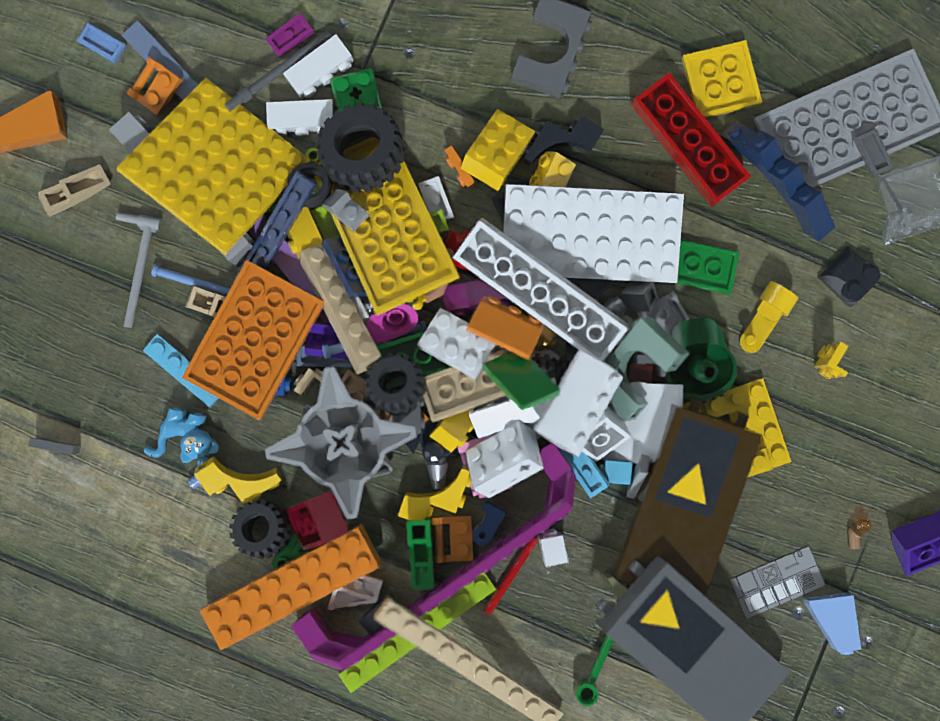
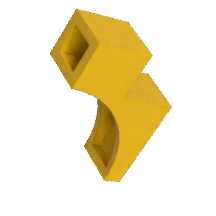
M214 456L196 467L194 472L195 477L209 496L213 493L219 494L228 487L227 484H229L243 504L246 502L252 503V500H258L261 497V493L266 490L271 491L275 489L282 480L281 473L277 467L260 474H242L226 468Z
M463 465L455 480L436 492L420 494L407 491L398 516L410 521L430 520L434 509L430 505L456 513L457 508H462L466 496L463 495L465 486L470 488L472 482L469 467Z

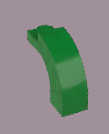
M430 520L407 521L411 589H434Z

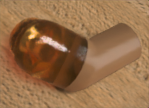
M859 519L849 527V549H861L860 537L872 528L869 520Z

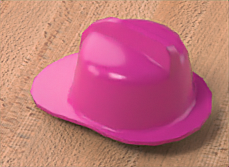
M401 304L378 316L375 313L371 315L367 321L366 328L372 340L386 342L412 331L417 325L418 315L410 305Z

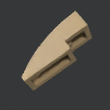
M99 164L59 180V184L38 192V196L47 215L50 217L100 192L109 186L110 182Z
M192 286L185 307L215 317L226 297Z

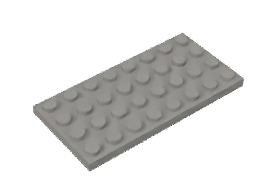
M913 48L759 115L753 120L759 132L762 130L777 139L783 156L799 165L806 184L814 188L865 165L853 138L873 128L876 129L888 155L939 133L940 104Z

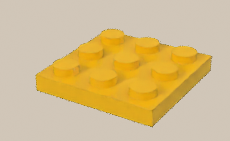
M746 40L682 56L692 101L705 118L758 106L763 103Z

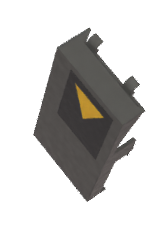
M659 556L646 569L634 560L628 568L638 576L637 580L613 607L601 598L595 606L605 614V617L595 620L597 625L707 721H749L790 672Z

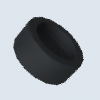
M316 163L301 164L291 172L287 184L289 185L296 171H301L306 176H319L322 179V186L316 193L310 195L304 207L320 206L331 195V179L322 166Z
M391 593L385 595L359 620V623L370 635L383 626L382 623L375 620L374 615L389 597L400 604Z

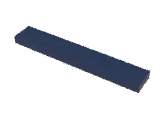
M296 171L246 260L267 271L317 185L315 181L301 171Z

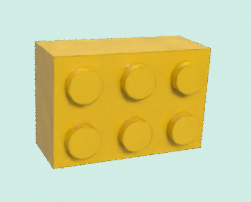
M497 109L466 153L461 169L499 191L523 155L535 131Z

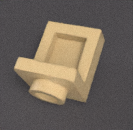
M309 368L305 375L300 374L294 385H296L294 391L304 396L315 379L322 382L323 372L318 368L315 370Z

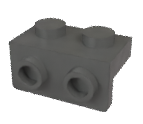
M637 351V355L631 356L632 364L653 363L654 376H666V372L646 353Z

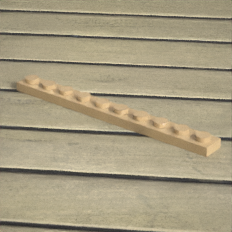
M388 597L375 613V620L533 721H558L562 717L563 712L560 708Z

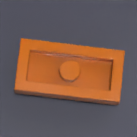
M453 146L445 149L448 155L445 157V160L451 169L455 167L459 175L456 177L463 187L467 185L469 189L477 186L478 184L473 176L461 169L463 160Z

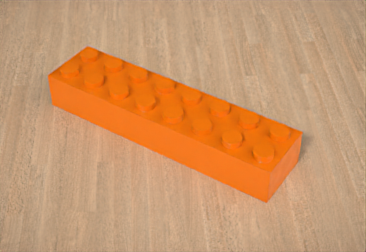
M362 523L349 529L348 534L324 545L317 546L205 605L200 610V613L220 650L379 568L382 560Z

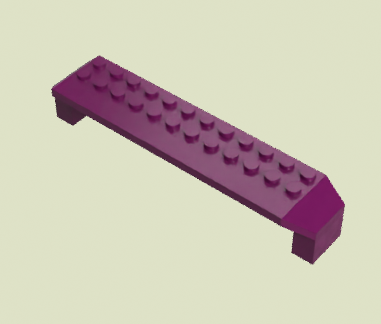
M549 441L539 448L543 464L542 470L549 478L544 510L436 585L434 589L429 590L405 607L418 617L432 611L440 602L452 597L457 593V590L473 582L481 573L490 570L498 561L510 556L515 549L531 541L532 537L547 530L552 523L561 520L573 509L576 475L552 442ZM315 606L297 618L291 625V628L314 661L343 671L352 664L355 665L361 661L369 652L378 649L389 638L391 639L398 635L385 625L381 626L373 634L370 635L368 633L364 637L333 632Z

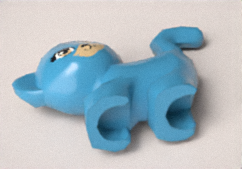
M175 407L173 409L169 408L168 414L160 426L158 448L154 449L146 446L144 453L150 457L159 458L166 451L167 438L182 436L180 441L182 450L180 457L183 463H189L193 459L197 460L206 457L208 454L218 452L219 445L210 437L208 432L198 428L199 425L205 423L207 415L195 412L187 418V410Z

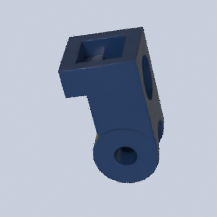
M487 500L482 508L487 513L482 522L473 529L472 534L474 542L479 545H486L491 541L506 514V511Z

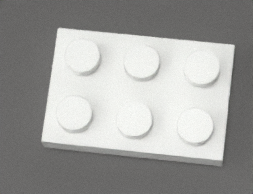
M440 308L418 342L417 347L476 380L482 370L483 363L488 361L497 345L467 331L469 323Z

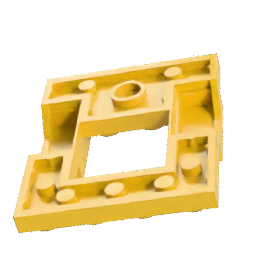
M763 378L729 389L723 397L717 396L715 400H708L707 403L702 402L699 412L714 417L727 414L729 421L733 423L738 418V411L748 414L746 427L763 435L748 477L792 462ZM691 402L682 404V407L688 409Z

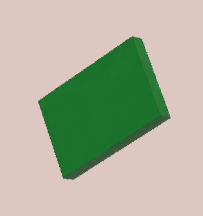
M680 239L677 283L673 284L731 295L740 252Z
M509 351L484 362L482 365V369L521 412L560 395V389L530 357L526 359Z

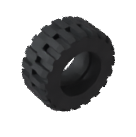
M356 103V106L353 107L351 105L344 106V110L335 111L331 119L328 117L325 120V127L320 128L318 132L320 138L316 140L318 158L331 181L339 185L340 188L344 190L351 188L352 192L359 193L360 190H364L365 193L371 192L372 188L375 187L380 189L384 187L383 183L386 181L390 183L394 179L393 174L399 173L401 169L400 163L404 162L405 145L398 125L392 115H389L383 108H378L377 110L376 105L368 104L364 106L363 103ZM371 136L380 140L375 152L367 158L348 160L342 157L346 146L356 138Z

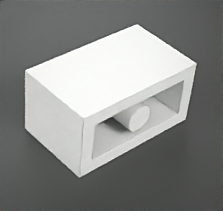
M555 528L547 529L542 532V535H538L542 559L546 567L568 562L563 535L560 531H556Z

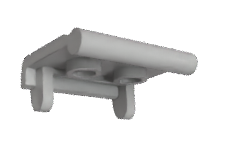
M674 291L659 299L650 312H636L639 318H653L670 336L674 325L680 321L689 320L687 313L678 300L679 297L677 294L675 295Z

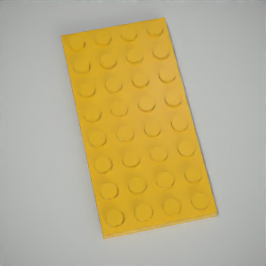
M375 137L368 138L345 149L342 157L348 160L367 158L375 152L380 140ZM320 161L316 162V164L322 166ZM405 162L400 163L401 169L398 174H393L394 179L390 183L386 181L383 183L384 187L380 189L377 187L372 188L371 192L365 193L364 190H360L359 193L352 192L351 188L344 190L331 181V194L336 189L347 191L350 198L369 215L353 232L331 213L377 316L459 278L456 268ZM314 175L319 188H321L322 179Z

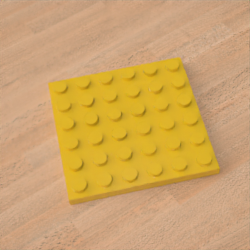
M205 78L117 166V171L220 252L227 255L286 190L289 175L294 168L301 164L310 163V159L275 131L267 129L266 124L242 105L229 112L224 104L232 98L209 79Z

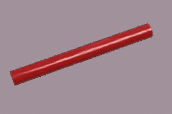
M532 537L531 541L524 546L484 608V612L489 615L492 614L539 541L538 539Z

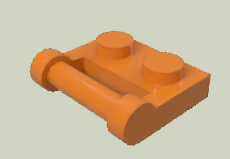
M149 56L146 60L145 68L134 86L128 89L127 94L139 101L154 114L161 116L183 79L161 62ZM154 69L158 70V74L145 95L140 93Z
M471 515L432 517L435 535L433 562L473 561ZM443 524H449L451 554H444Z

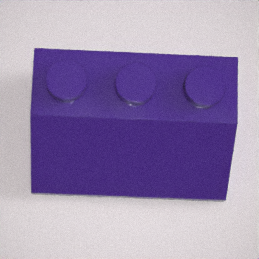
M940 510L925 518H919L908 525L899 526L892 531V545L906 576L940 563Z

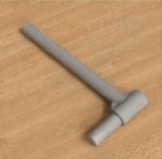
M117 212L116 220L137 224L143 230L123 326L132 328L152 232L155 233L161 229L162 218Z

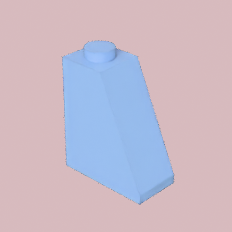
M844 592L803 598L804 604L833 649L843 655L853 654L854 650L861 649L854 595Z

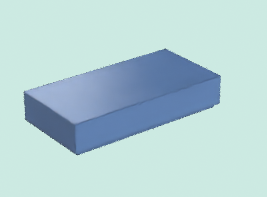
M88 22L77 39L78 43L114 64L118 62L127 47L125 43Z

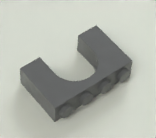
M539 0L533 22L561 33L567 43V53L562 59L551 64L540 63L519 55L512 73L511 82L560 99L562 93L566 94L570 84L567 77L569 72L574 73L578 62L574 60L577 52L581 54L585 43L584 40H581L584 32H589L592 20H589L591 12L559 0Z

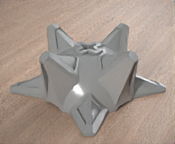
M324 368L318 403L316 405L306 404L304 406L296 433L265 449L266 458L302 466L304 471L315 482L331 488L347 519L357 518L364 482L370 478L391 473L393 466L386 453L417 437L416 428L380 420V409L370 396L361 400L352 399L335 368ZM345 436V445H342L343 437Z

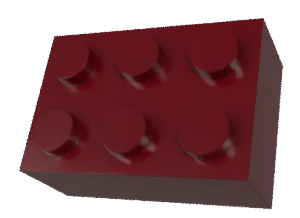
M331 491L286 509L303 551L324 545L349 533L347 520L341 515L338 508L339 503Z

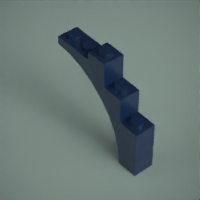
M737 121L720 134L725 143L747 158L772 183L790 206L806 234L820 241L835 228L822 193L806 184L799 165L783 156L775 137L762 130L757 133Z

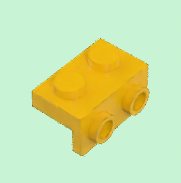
M545 152L539 159L538 168L531 177L529 186L566 188L576 164L557 152Z
M842 342L824 345L817 355L819 359L814 366L819 370L818 373L827 379H831V377H846L848 372L837 365L849 346Z

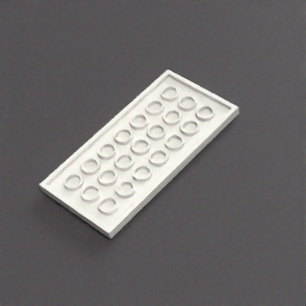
M506 184L503 233L566 278L677 283L684 194Z

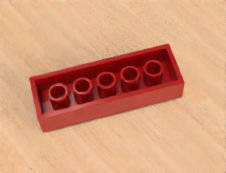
M667 73L632 102L631 107L711 208L751 177L670 73Z

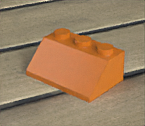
M484 296L466 330L529 359L545 324L532 315L528 317L522 314L521 310L517 307H507L501 304V301L495 297Z

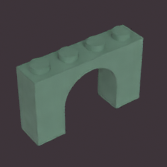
M651 317L638 318L632 324V330L629 334L620 339L618 342L619 347L615 352L610 353L605 359V364L623 377L608 405L625 422L635 420L648 405V402L630 385L627 379L626 367L630 357L637 351L644 352L665 372L676 370L689 354Z

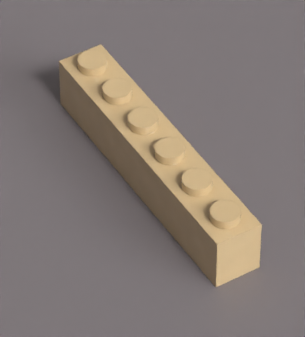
M319 244L302 250L300 265L317 298L324 301L323 309L356 374L372 369L371 364L373 362L377 364L379 362L378 358L381 355L354 303L349 298L323 245Z

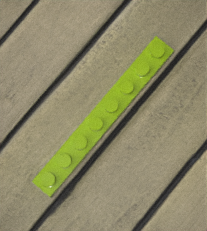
M481 573L473 582L467 586L464 585L452 597L443 600L436 608L426 612L420 618L440 630L495 591L496 587L486 573ZM398 634L386 640L375 651L369 652L355 665L352 664L344 671H341L338 676L350 693H352L414 649L416 645Z

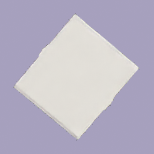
M640 381L630 383L648 402V405L635 420L625 422L631 438L599 460L629 461L637 464L641 454L649 456V462H655L671 403L682 407L683 385L647 384Z

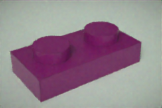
M299 13L265 39L276 55L281 58L311 36L314 31L301 13Z

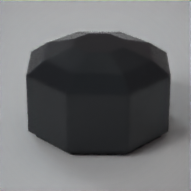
M436 441L427 442L422 449L423 458L431 464L440 462L444 456L443 446Z

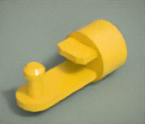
M770 281L759 297V301L762 303L757 309L758 312L740 338L741 348L747 353L759 351L782 315L786 317L789 315L799 299L798 296L785 286Z

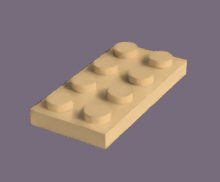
M503 349L492 353L488 360L504 354ZM453 367L424 377L427 384L424 386L427 390L423 396L432 422L507 397L483 369L476 380Z

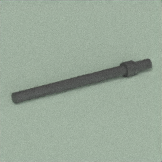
M326 30L248 88L244 87L238 91L237 96L224 104L226 109L230 112L241 103H247L251 100L252 95L332 38L329 31Z

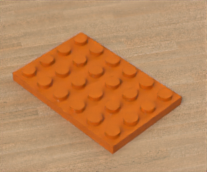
M246 260L182 378L248 415L262 420L324 306V301Z

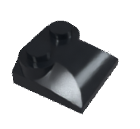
M847 246L817 278L848 307H852L865 296L882 275L877 266L869 264L852 248Z

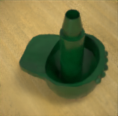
M695 318L678 322L671 331V337L689 354L676 370L666 372L665 378L667 383L683 385V398H685L686 402H690L692 396L702 399L703 403H707L711 399L715 400L717 396L723 397L725 392L732 387L737 377V365L735 357L726 345L719 325L709 318Z

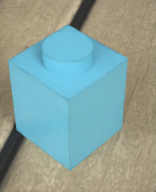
M603 460V464L599 465L600 471L609 483L631 485L632 462Z

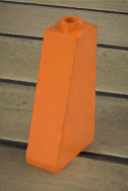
M47 91L0 117V153L67 138L59 96L52 91Z

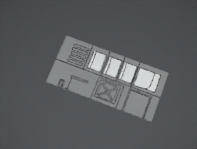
M809 546L730 580L747 619L825 586Z

